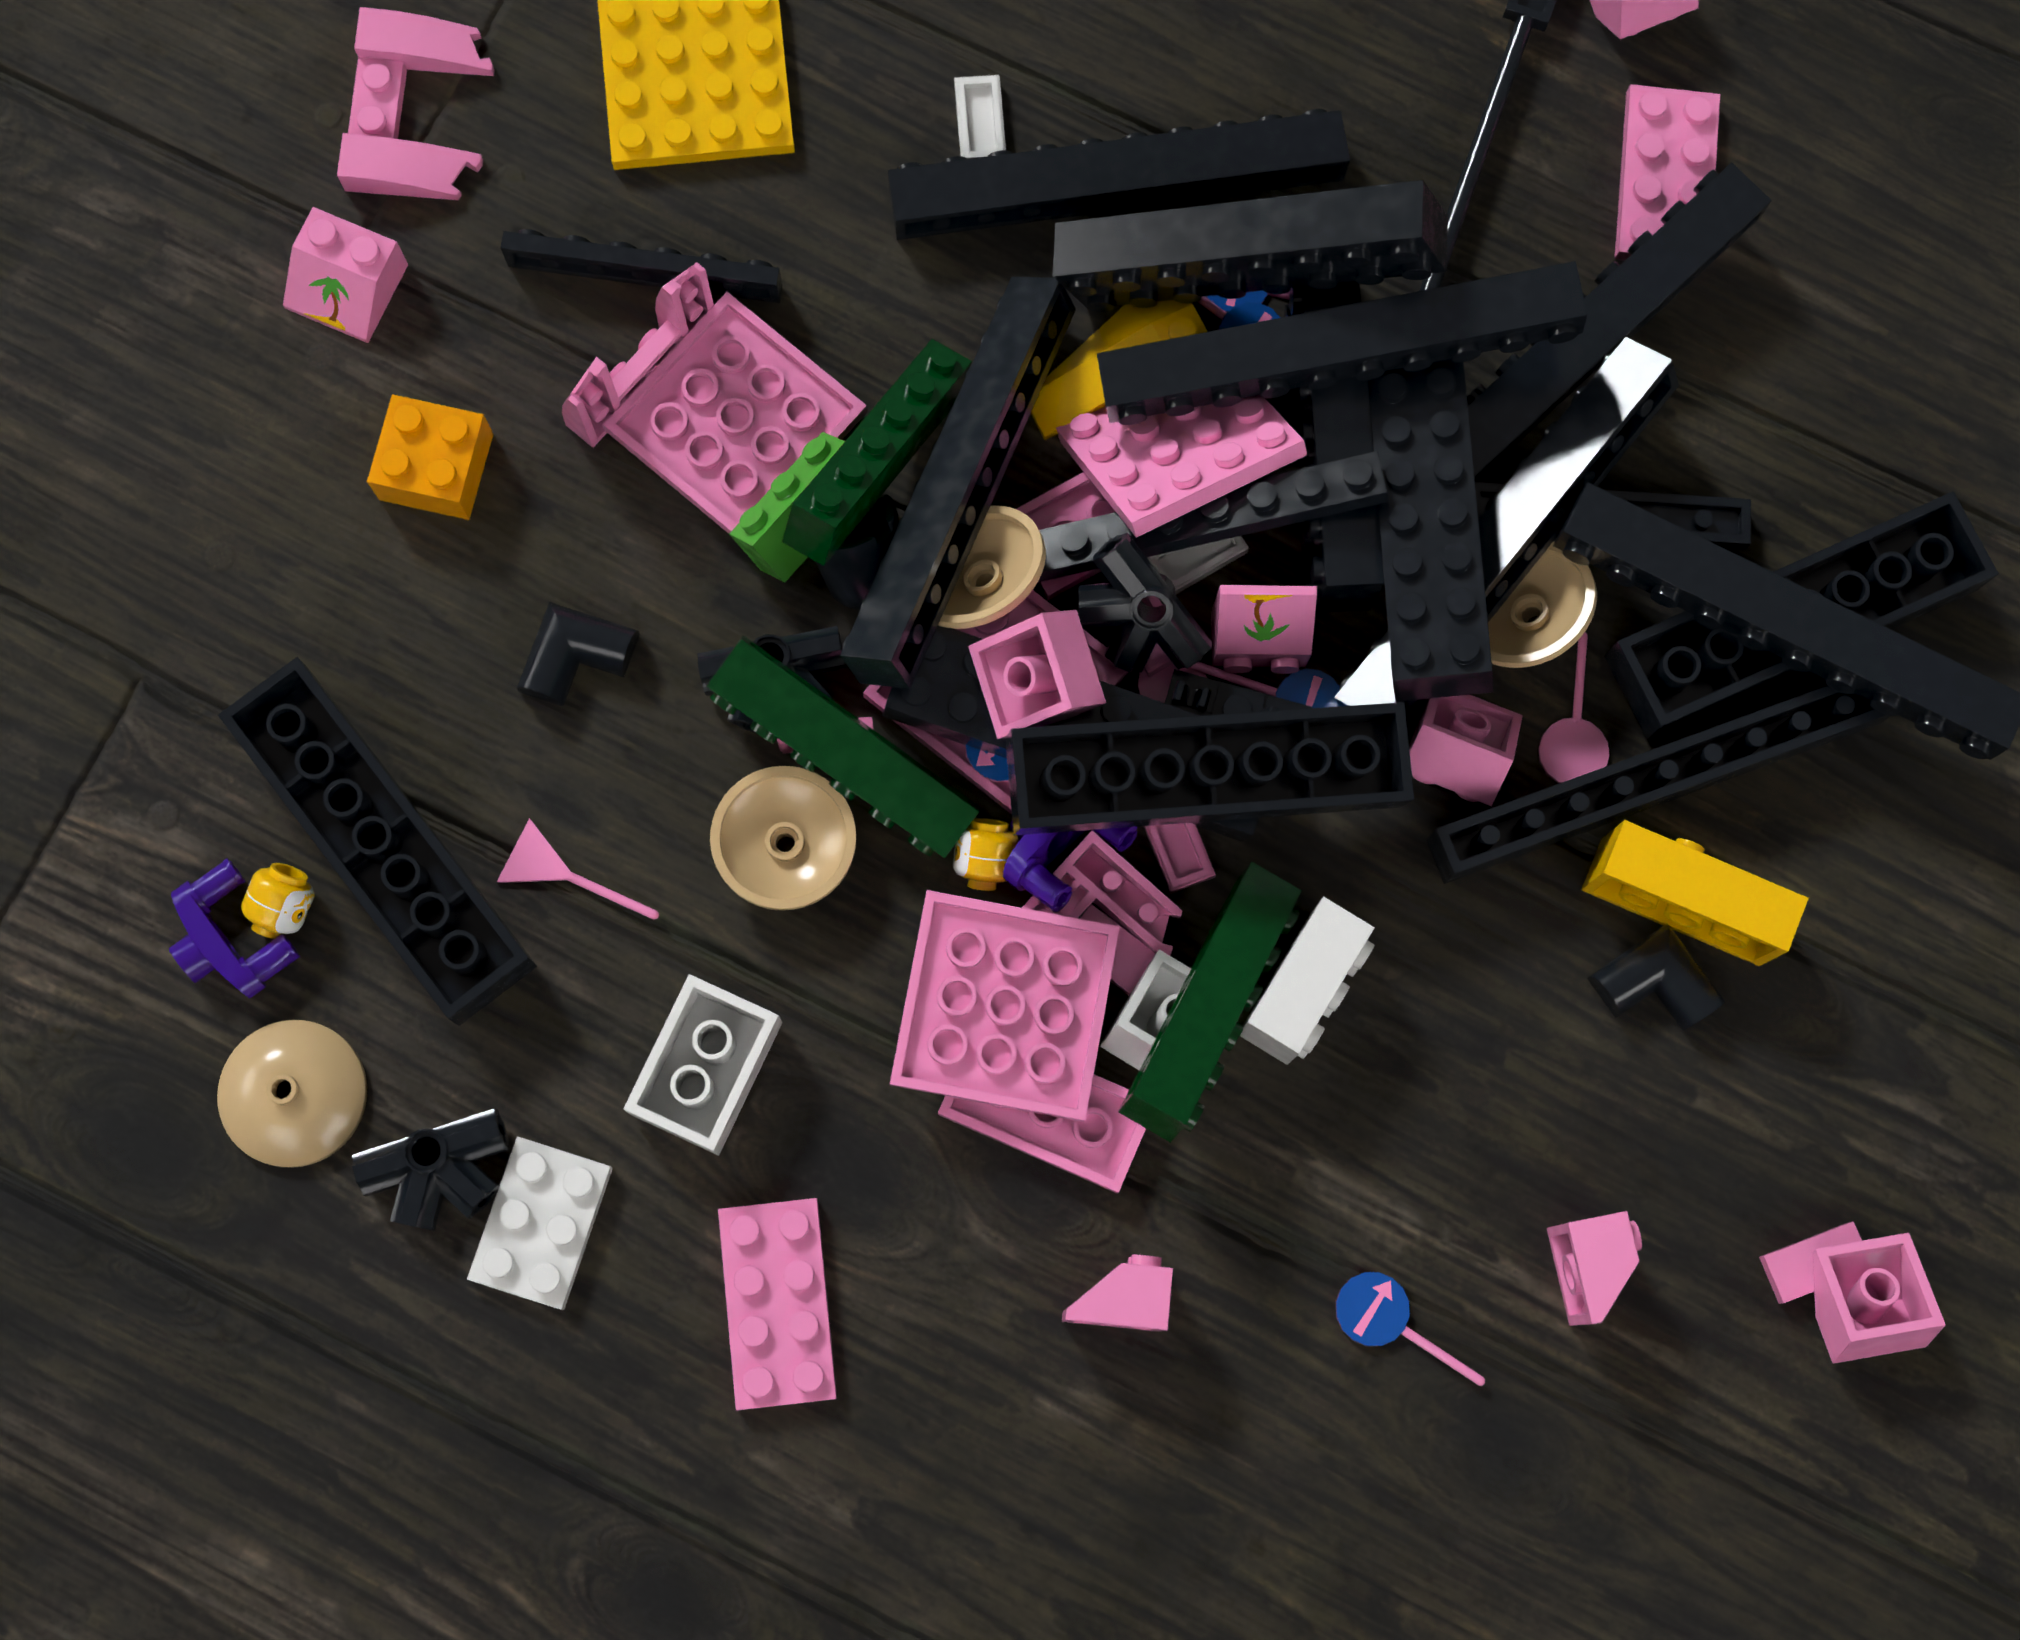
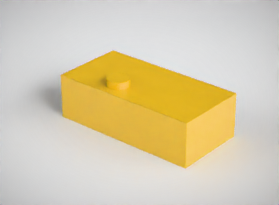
M1626 820L1622 821L1601 839L1581 891L1661 925L1667 923L1675 931L1757 966H1761L1789 952L1808 902V897L1704 854L1705 849L1698 843L1682 838L1674 841Z

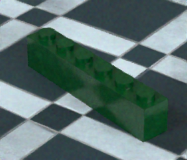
M931 339L794 501L782 542L825 566L949 413V409L955 403L964 383L965 374L970 368L972 361Z
M744 635L706 686L714 692L710 699L715 704L732 715L737 710H740L753 720L750 728L772 744H774L777 738L793 749L790 757L811 772L816 767H819L833 777L829 784L837 792L849 800H853L856 795L872 806L868 811L870 815L890 829H892L895 823L911 834L907 839L908 842L929 857L935 851L945 858L979 813L976 803Z
M1250 862L1235 881L1118 1113L1168 1142H1171L1183 1128L1189 1132L1194 1128L1205 1105L1198 1102L1204 1088L1211 1091L1225 1065L1218 1062L1223 1050L1230 1051L1242 1033L1244 1025L1237 1021L1243 1010L1249 1012L1253 1008L1262 992L1263 986L1257 984L1258 978L1262 971L1268 974L1276 963L1282 948L1275 944L1280 934L1288 935L1300 914V911L1295 909L1294 905L1302 890L1254 862Z

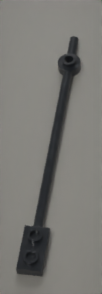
M1508 0L1502 18L1514 21L1515 24L1446 214L1448 216L1447 266L1531 30L1535 28L1545 32L1557 0ZM1445 272L1431 273V277L1422 281L1419 291L1440 287Z

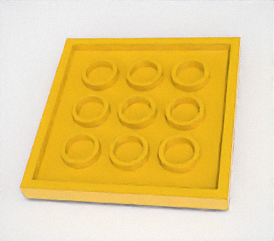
M597 0L611 160L614 170L795 153L779 0Z

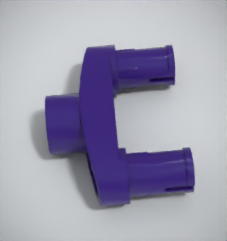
M1011 821L1010 831L1013 832V823ZM1137 827L1092 830L1120 852L1125 851L1137 836ZM1089 830L1017 835L1020 841L1006 861L1003 870L1004 880L1019 891H1028L1053 912L1060 911L1070 900L1072 887L1047 870L1046 867L1079 836Z
M226 858L195 882L186 881L171 892L172 901L188 935L172 945L169 951L180 968L194 983H197L216 969L227 981L250 999L267 987L265 982L300 958V955L288 938L280 934L249 958L240 957L209 914L212 912L210 906L246 882L235 865Z

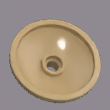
M990 506L938 624L939 626L964 629L993 622L1014 610L1031 593L1043 572L1046 547L1042 534L1030 517L1014 508Z
M1552 542L1488 622L1492 664L1509 668H1523L1542 664L1567 651L1582 637L1592 621L1597 604L1596 583L1588 565H1580L1568 560L1563 555V551L1554 547L1555 542ZM1539 616L1536 620L1528 622L1530 618Z
M768 767L745 776L724 795L712 820L710 830L711 852L721 877L741 898L766 909L794 910L822 900L842 882L849 871L855 855L856 826L846 799L830 786L826 778L800 767ZM783 837H790L795 841L794 847L788 852H782L777 848L778 841Z
M286 1020L269 1024L247 1036L227 1059L218 1084L217 1101L219 1115L227 1134L237 1147L260 1162L278 1167L292 1168L317 1163L331 1156L345 1145L356 1131L362 1119L367 1101V1080L362 1062L353 1047L342 1036L321 1024L304 1020ZM289 1081L291 1092L286 1098L280 1099L277 1096V1087L280 1083Z

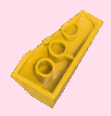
M1166 300L1157 301L1156 306L1149 308L1134 307L1130 304L1122 306L1046 377L1031 412L1044 440L1057 435L1056 428L1071 423L1076 416L1085 413L1091 414L1106 407L1097 353L1205 333L1207 330L1192 303Z

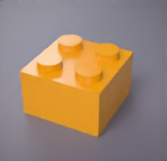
M392 394L367 483L380 501L470 520L493 438V432L484 414Z

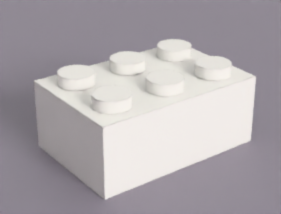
M1323 896L1310 913L1243 1024L1244 1028L1240 1036L1286 1065L1296 1056L1304 1059L1308 1053H1311L1325 1030L1324 1027L1317 1024L1321 1016L1324 1015L1329 1018L1331 1013L1336 1011L1350 988L1349 985L1342 982L1345 976L1348 974L1353 977L1357 970H1360L1373 950L1375 945L1368 941V938L1375 927Z
M689 974L623 1110L640 1120L719 1156L782 1025L779 1015Z

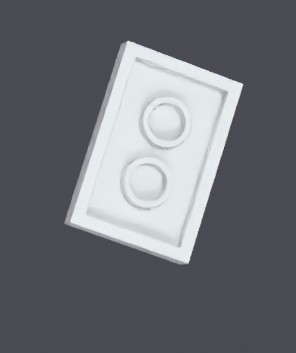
M517 1136L467 1280L564 1310L613 1167Z

